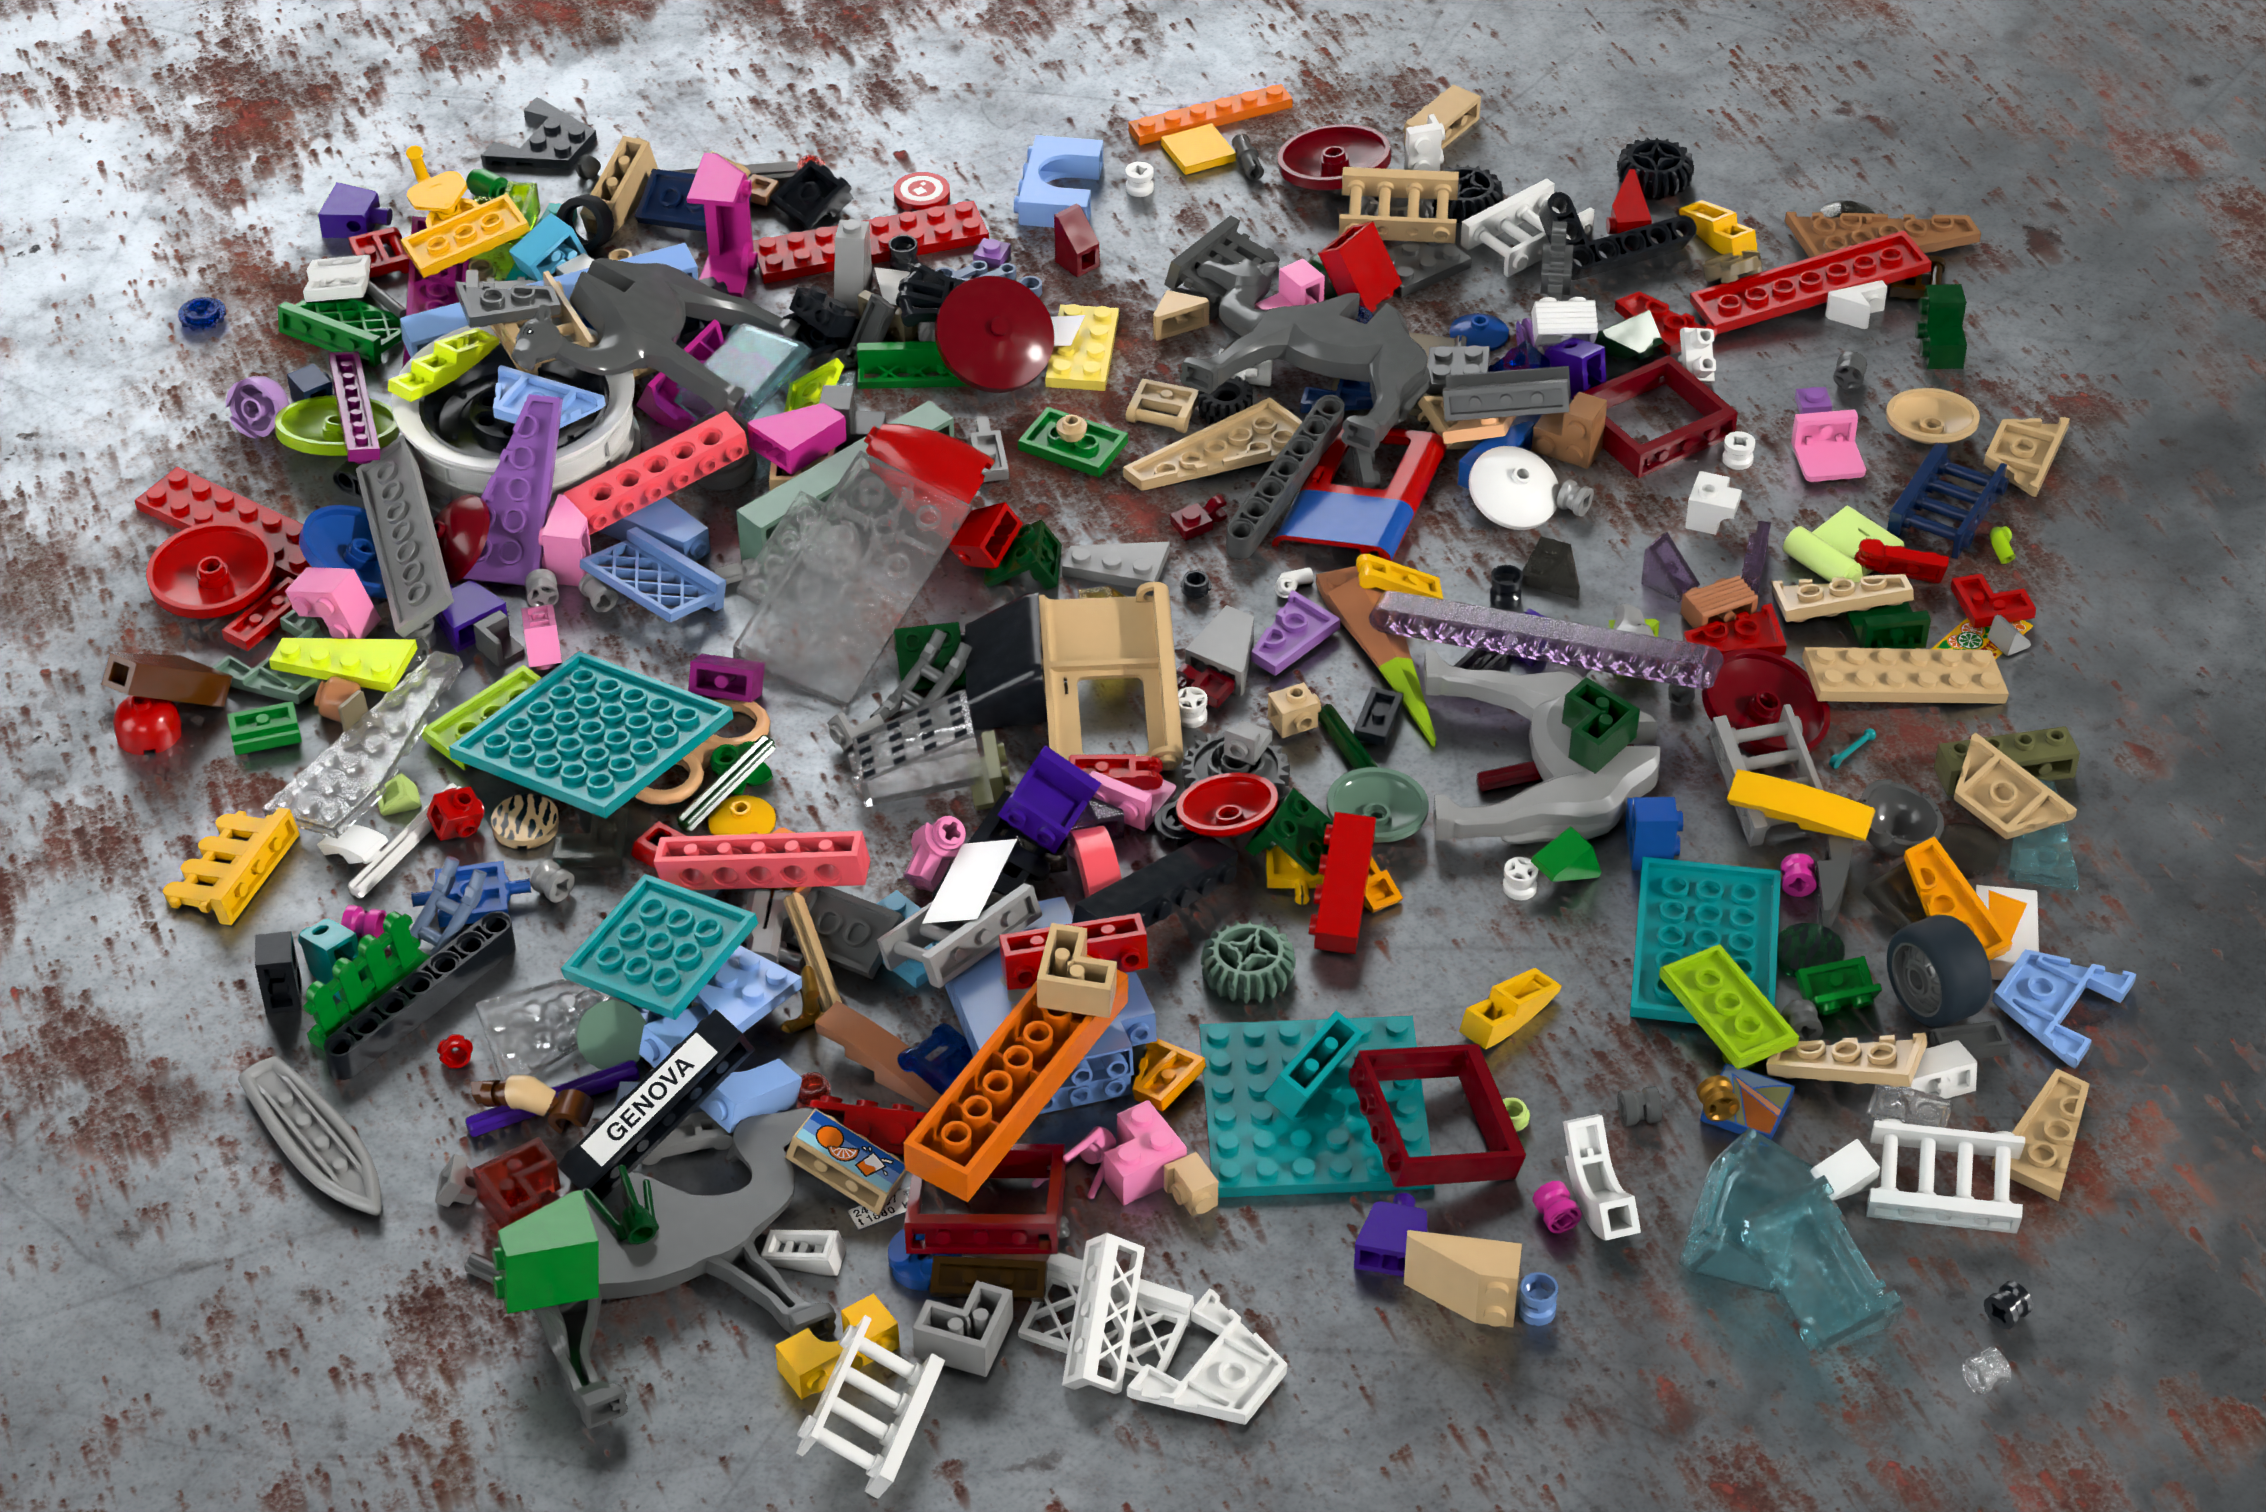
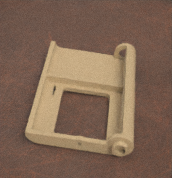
M1148 582L1137 588L1136 596L1054 600L1048 599L1045 595H1039L1049 748L1067 760L1070 755L1084 754L1082 751L1077 686L1079 681L1139 678L1143 682L1148 752L1136 754V756H1157V758L1162 760V770L1175 769L1183 762L1184 752L1168 586L1161 582ZM1153 591V596L1145 595V593Z

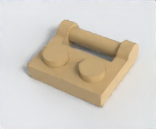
M1142 378L1128 405L1126 422L1136 423L1141 421L1175 428L1176 432L1186 433L1189 420L1198 405V390ZM1149 410H1156V411L1171 413V414H1175V415H1177V416L1168 415V414H1163V413H1158V412H1153V411H1149Z

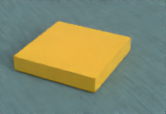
M1212 123L1161 137V146L1185 175L1236 161V152Z

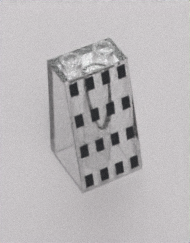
M965 690L957 691L852 738L854 751L849 752L848 755L852 772L858 771V774L852 775L856 795L863 794L865 807L984 783Z

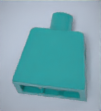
M330 918L323 919L312 927L304 928L298 936V942L302 946L309 971L318 981L324 984L329 983L334 978L332 968L338 959L345 957L353 961L359 955L357 949L359 942L356 933ZM364 968L358 972L361 983L367 978ZM337 991L334 996L342 1001L339 991Z

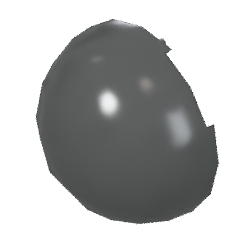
M1892 779L1876 780L1866 786L1859 803L1875 809L1866 839L1875 848L1892 856H1904L1905 850L1934 836L1939 840L1944 830L1941 811L1930 798V795L1924 791L1920 793L1908 785L1892 782Z

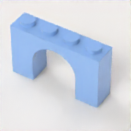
M1036 135L1033 146L1028 147L1027 162H1024L1023 179L1019 180L1018 196L1014 198V213H1018L1019 225L1054 228V215L1076 203L1081 206L1089 222L1091 215V190L1055 187L1047 184V182L1059 178L1099 180L1103 167V140Z
M700 1004L684 1010L676 1020L665 1017L644 1025L639 1055L656 1068L670 1054L673 1047L681 1043L697 1027L698 1023L708 1016V1010ZM776 1059L751 1070L732 1072L699 1107L728 1133H732L739 1122L748 1117L780 1113L796 1107L802 1078L783 1061Z

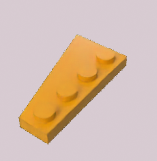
M1935 836L1905 850L1903 858L1927 917L1949 915L1962 921L1977 936L1986 952L1988 960L2011 950L2013 943Z

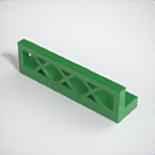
M935 341L857 343L858 389L970 387L955 377L946 367L939 355ZM930 372H938L940 374L935 377L927 376ZM899 373H908V374H910L908 377H898V376H896V375H898ZM865 374L880 375L877 378H865Z

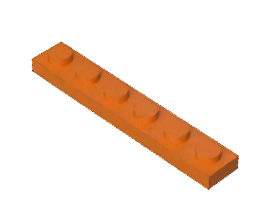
M1282 84L1270 85L1266 88L1246 91L1242 94L1226 98L1222 97L1214 101L1194 104L1190 107L1169 110L1165 113L1129 121V132L1138 145L1141 146L1161 141V137L1211 123L1214 127L1289 109L1293 107V98Z

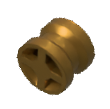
M1711 1076L1702 1081L1697 1087L1696 1094L1699 1101L1703 1104V1111L1707 1119L1716 1122L1724 1121L1734 1116L1740 1109V1102L1736 1094L1733 1093L1731 1081L1726 1076Z

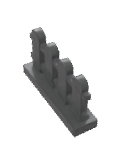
M1230 215L1171 261L1164 285L1175 289L1184 283L1183 286L1188 289L1193 287L1208 296V300L1212 303H1220L1228 290L1209 278H1202L1197 275V269L1202 263L1217 261L1225 264H1235L1247 258L1259 264H1264L1268 262L1279 263L1280 258L1274 254L1273 249L1269 247L1265 249L1249 239L1250 236L1245 233L1239 234L1237 229L1240 220Z

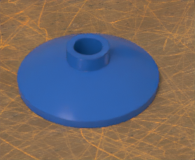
M1473 313L1457 318L1450 326L1449 335L1450 338L1460 335V341L1461 335H1464L1467 338L1466 347L1472 345L1490 346L1491 352L1505 345L1509 338V329L1502 320L1495 316Z

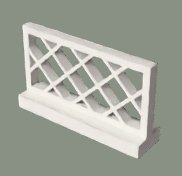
M1058 1252V1254H1050L1047 1260L1046 1306L1041 1308L1044 1302L1031 1303L1018 1331V1336L1021 1339L1067 1354L1069 1340L1066 1333L1071 1332L1073 1321L1061 1325L1055 1312L1076 1305L1077 1294L1075 1291L1078 1292L1083 1260ZM1140 1279L1135 1310L1138 1311L1141 1319L1133 1322L1131 1333L1146 1328L1152 1341L1133 1349L1129 1343L1125 1373L1137 1376L1144 1366L1139 1364L1136 1357L1155 1349L1160 1357L1156 1369L1166 1373L1186 1326H1191L1190 1316L1191 1310L1194 1307L1193 1295ZM1052 1284L1068 1288L1071 1296L1051 1304L1047 1294ZM1115 1284L1111 1287L1110 1297L1118 1309L1123 1306L1124 1295L1119 1285ZM1047 1315H1051L1056 1328L1044 1333L1031 1329L1035 1320ZM1162 1320L1176 1324L1172 1333L1158 1339L1151 1327L1152 1324ZM1117 1329L1105 1334L1109 1342L1118 1338ZM1106 1356L1099 1360V1365L1112 1369Z

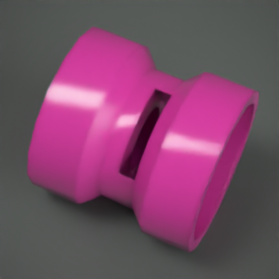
M348 905L343 913L341 925L355 932L357 939L363 938L367 934L378 938L384 933L383 922L387 915L384 910L371 909L370 911H365L361 906Z
M1551 1181L1542 1185L1535 1191L1532 1202L1538 1212L1544 1215L1543 1220L1549 1231L1554 1234L1567 1232L1574 1228L1582 1217L1579 1207L1575 1201L1570 1200L1571 1194L1561 1181Z

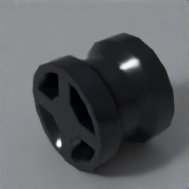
M2007 1281L1999 1288L1998 1293H1992L1984 1300V1309L1987 1316L1995 1325L2002 1329H2011L2018 1323L2019 1317L2028 1315L2034 1306L2028 1291L2014 1281Z

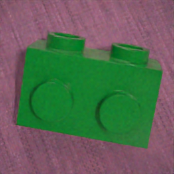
M1865 956L1803 968L1795 973L1802 999L1814 1003L1820 1015L1835 1013L1841 1009V1006L1851 1004L1853 1008L1866 1007L1873 1004V999L1882 991L1880 983L1873 984Z

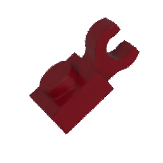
M1216 495L1209 499L1203 508L1198 503L1170 513V523L1187 541L1213 530V522H1220L1228 517L1227 513L1221 507L1226 506L1227 502L1221 495Z
M1183 663L1176 670V674L1181 676L1177 680L1178 689L1185 687L1202 689L1207 694V704L1216 709L1235 689V680L1208 667L1201 673L1191 665Z

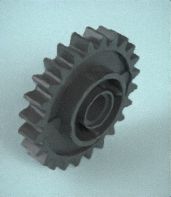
M1553 221L1551 244H1543L1540 294H1548V297L1562 301V296L1570 295L1573 245H1566L1567 222Z
M1219 730L1218 737L1207 734L1206 742L1196 740L1195 748H1188V756L1183 757L1182 766L1184 788L1187 789L1194 783L1207 777L1240 772L1255 774L1268 779L1276 787L1278 795H1284L1285 786L1289 785L1290 763H1287L1288 755L1282 753L1281 745L1273 746L1272 739L1255 765L1224 755V732Z

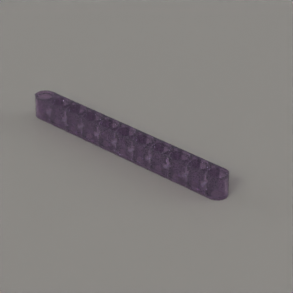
M1397 591L1383 592L1369 615L1372 627L1382 633L1697 689L1711 688L1724 663L1722 653L1718 649L1707 645Z

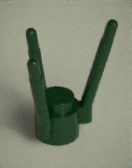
M620 1165L618 1170L630 1206L622 1212L621 1223L590 1189H585L584 1194L615 1229L620 1241L628 1239L631 1244H643L650 1241L659 1229L654 1213L650 1181L648 1179L643 1181L645 1208H643L638 1203L625 1165Z

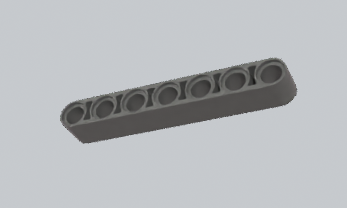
M1325 395L1316 402L1230 520L1226 534V552L1230 557L1242 560L1249 558L1254 553L1339 435L1343 427L1344 402L1341 398L1335 395Z

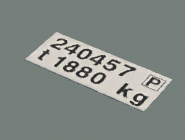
M910 1187L897 1191L879 1216L862 1205L848 1210L858 1230L906 1212Z

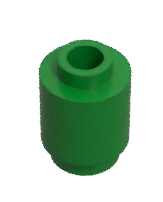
M484 168L473 169L467 176L466 184L471 194L485 201L493 200L509 192V184L504 177Z

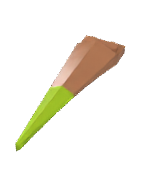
M1356 566L1316 574L1315 583L1327 608L1340 618V622L1367 653L1393 690L1403 693V704L1429 743L1435 747L1437 738L1392 594L1377 587L1372 589L1362 588L1359 585V572Z

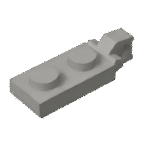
M988 416L976 417L977 429L975 433H970V444L995 460L990 470L984 467L981 473L985 475L984 482L1009 479V469L1001 431H991Z

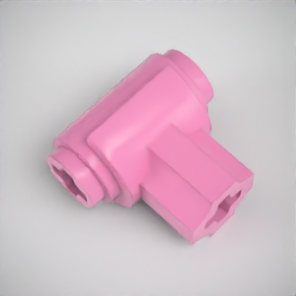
M944 816L932 825L928 822L913 833L911 844L914 854L903 875L909 881V884L920 890H928L933 893L942 880L949 863L956 858L962 844H965L963 842L966 832L962 822L955 817Z

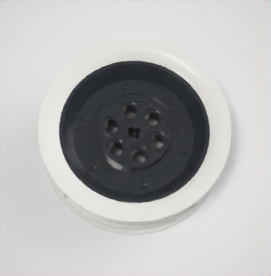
M551 319L555 326L562 324L560 319ZM468 325L449 332L418 351L406 363L398 376L411 372L412 360L432 354L434 352V342L474 328H479L495 337L497 336L490 325L472 328ZM586 327L590 334H594L596 336L599 344V336L597 331ZM570 335L564 336L568 341L574 342ZM500 341L499 345L479 363L433 393L412 402L392 393L391 403L395 422L401 435H404L414 447L429 507L437 512H440L449 502L462 495L473 494L481 498L491 475H494L500 462V455L503 449H506L514 432V423L494 418L493 403L496 397L495 387L496 383H498V367L503 365L518 370ZM560 360L542 363L541 367L538 368V376L601 394L605 398V406L602 409L559 429L550 506H554L558 494L563 495L564 492L630 460L636 454H640V429L633 415L632 407L635 389L633 370L617 375H598L582 371Z

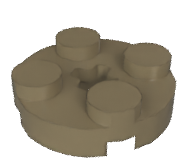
M1757 250L1742 251V255L1735 256L1732 253L1723 254L1705 261V264L1702 265L1706 281L1721 279V283L1736 281L1739 279V274L1746 273V275H1752L1763 271L1760 251Z

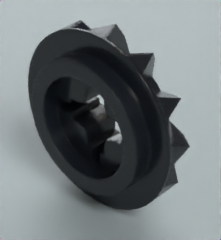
M1177 801L1162 806L1155 814V830L1157 833H1161L1163 840L1173 839L1177 845L1180 840L1191 843L1193 838L1203 836L1187 829L1181 824L1176 811Z

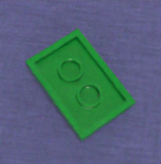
M1047 406L1018 440L1019 451L1100 477L1127 445L1128 433L1084 419L1087 422V431L1084 437L1078 442H1066L1057 433L1056 424L1059 419L1071 414Z

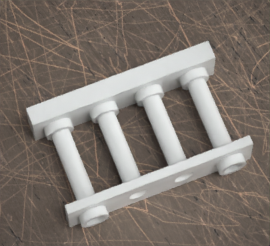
M1546 178L1462 221L1460 245L1470 250L1484 243L1505 257L1504 275L1507 278L1542 260L1543 244L1550 243L1538 214L1548 198L1554 194L1555 183ZM1552 207L1555 212L1560 213L1557 208ZM1590 207L1578 213L1586 236L1592 234L1594 209ZM1527 221L1542 231V233L1532 237L1517 225ZM1506 232L1519 241L1520 244L1511 248L1495 236Z
M1896 1119L1874 1121L1870 1143L1883 1144L1881 1187L1870 1189L1866 1217L2017 1234L2022 1220L2023 1205L2013 1204L2009 1200L2011 1158L2020 1159L2025 1145V1137L2015 1136L2008 1131L1987 1133L1904 1124ZM1898 1146L1920 1148L1918 1191L1915 1193L1899 1191L1896 1188ZM1935 1150L1958 1152L1956 1195L1953 1197L1941 1196L1933 1192ZM1973 1154L1995 1156L1994 1199L1991 1201L1977 1200L1971 1196Z
M865 1315L855 1327L850 1324L844 1331L838 1344L843 1347V1350L813 1416L808 1415L798 1431L797 1436L801 1437L802 1440L796 1453L803 1457L815 1442L820 1443L866 1469V1475L870 1476L864 1492L878 1499L894 1482L945 1360L932 1353L922 1365L917 1362L915 1365L909 1363L864 1337L872 1319ZM857 1351L906 1378L905 1383L910 1385L907 1394L903 1392L900 1395L851 1367ZM843 1382L849 1383L893 1408L892 1413L897 1415L894 1424L889 1423L886 1425L837 1397ZM830 1411L879 1438V1444L884 1446L881 1454L877 1453L874 1456L824 1428L823 1426Z

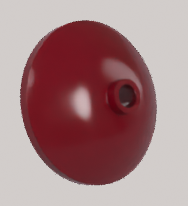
M473 494L462 495L452 500L433 520L450 584H454L462 579L472 569L481 555L487 540L490 526L489 509L482 498Z

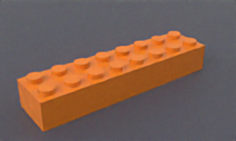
M1117 969L1116 993L1110 1018L1037 1007L1036 981L903 1142L905 1170L969 1202L1128 1003V974Z

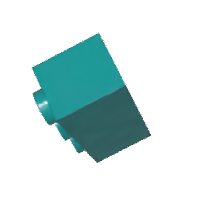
M1336 1010L1278 1074L1264 1095V1098L1293 1120L1349 1056L1364 1032Z

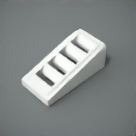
M770 1230L760 1257L771 1266L824 1276H838L846 1253V1245L838 1230ZM781 1243L786 1244L783 1252H779ZM796 1246H799L798 1252L795 1253Z

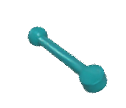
M1872 728L1866 729L1863 732V736L1839 755L1834 754L1829 761V766L1834 769L1838 768L1842 760L1866 741L1874 740L1876 738V731Z

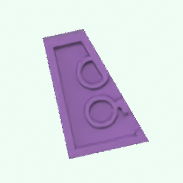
M1292 590L1288 595V601L1284 608L1280 607L1276 613V620L1272 626L1266 628L1251 651V661L1276 676L1339 630L1340 618Z

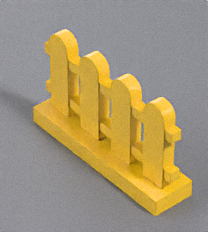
M278 807L273 815H267L265 818L247 816L245 811H238L236 814H224L218 817L215 824L220 835L218 837L208 836L200 840L198 847L203 857L201 859H189L181 865L180 869L185 878L184 882L174 881L163 888V894L171 908L179 909L181 905L199 907L200 912L208 913L211 909H214L220 924L232 926L300 835L290 809ZM234 836H236V837H243V838H249V839H248V841H244V840H237V839H232V838H233ZM216 859H222V860H229V861H232V862L229 864V863L215 862V860H216ZM198 882L213 883L214 885L213 887L198 885Z

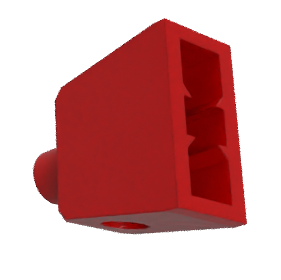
M1003 502L968 511L963 516L956 530L949 531L945 537L947 547L953 551L964 565L994 569L1000 564L1023 523L1008 504Z

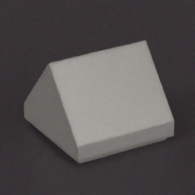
M1997 614L1994 617L1987 638L2006 656L2027 649L2031 645L2030 641L2001 614Z

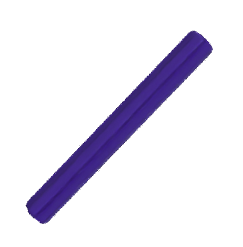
M628 1060L551 1088L556 1091L555 1097L562 1090L576 1089L591 1097L619 1087L620 1082L637 1081L639 1079V1070L634 1060ZM501 1105L468 1116L465 1119V1123L470 1136L477 1137L537 1116V1114L522 1109L514 1110L509 1106Z

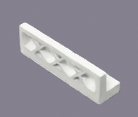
M1109 1233L1086 1241L1062 1382L1063 1386L1076 1390L1091 1385L1113 1394L1122 1391L1145 1247ZM1118 1249L1131 1254L1129 1270L1124 1273L1116 1261ZM1115 1284L1119 1285L1124 1295L1123 1306L1118 1309L1110 1297L1111 1287ZM1110 1320L1113 1321L1118 1331L1117 1342L1112 1345L1104 1333L1105 1323ZM1106 1356L1112 1367L1111 1380L1097 1375L1099 1360Z

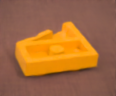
M1157 1038L1155 1042L1146 1043L1147 1051L1145 1058L1140 1060L1138 1067L1139 1075L1135 1078L1132 1090L1134 1100L1141 1103L1149 1100L1155 1109L1163 1112L1203 1072L1206 1063L1204 1057Z

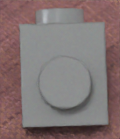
M839 712L827 722L831 738L836 744L841 746L843 751L858 744L857 738L869 734L870 739L860 743L862 747L879 738L877 732L886 725L880 714H877L852 728L843 712Z

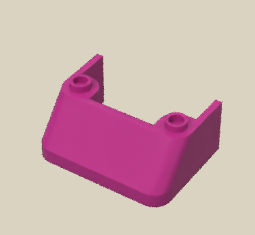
M705 152L687 196V203L704 204L709 255L699 280L714 277L718 283L723 281L726 284L729 295L742 298L751 271L756 269L758 264V253L753 251L749 206L752 182L747 180L746 173L719 154Z

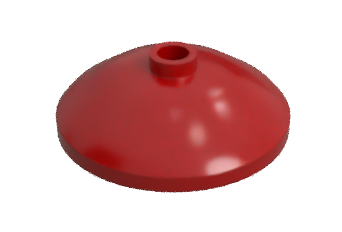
M1224 773L1207 777L1188 787L1180 795L1176 804V811L1181 824L1199 835L1215 838L1234 837L1251 832L1266 823L1277 810L1279 798L1274 784L1264 777L1250 773Z

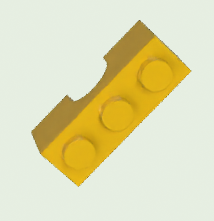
M874 1293L841 1310L843 1333L850 1324L855 1327L866 1315L872 1319L864 1337L890 1352L900 1347L898 1322ZM809 1328L775 1345L777 1369L801 1400L825 1389L843 1350V1347L838 1345L840 1340L834 1342L819 1340ZM857 1351L851 1367L859 1371L863 1366L874 1360Z

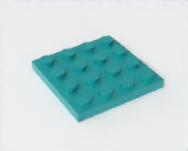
M644 874L560 969L565 979L676 1020L759 922L756 914Z

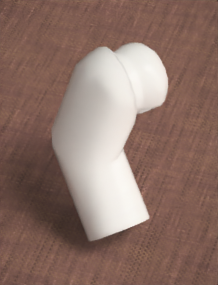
M1307 567L1281 573L1274 586L1276 594L1281 598H1288L1292 590L1295 591L1299 585L1313 583L1312 569Z

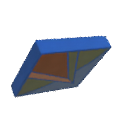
M1726 1063L1720 1075L1726 1076L1731 1081L1733 1093L1736 1094L1740 1102V1109L1731 1118L1719 1122L1707 1119L1702 1110L1700 1121L1770 1144L1793 1097L1795 1086L1742 1068L1737 1070L1735 1066Z

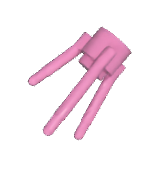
M1101 1126L1094 1127L1079 1144L1063 1156L1065 1165L1078 1155L1089 1164L1101 1163L1089 1190V1199H1094L1104 1178V1152L1116 1147V1139L1113 1134ZM1037 1178L1031 1185L1033 1188H1037L1049 1178Z

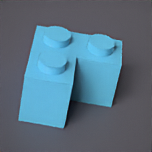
M552 213L547 215L509 250L518 268L536 282L543 280V272L549 271L552 275L556 271L557 266L582 253L588 255L573 228Z

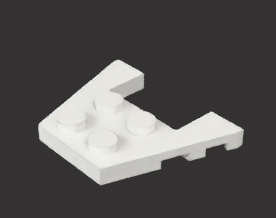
M1209 1288L1191 1310L1190 1320L1219 1335L1182 1381H1178L1153 1366L1146 1364L1127 1386V1396L1144 1402L1246 1425L1287 1374V1363L1257 1333L1252 1334L1241 1323V1317L1233 1309L1228 1310L1220 1302V1296Z

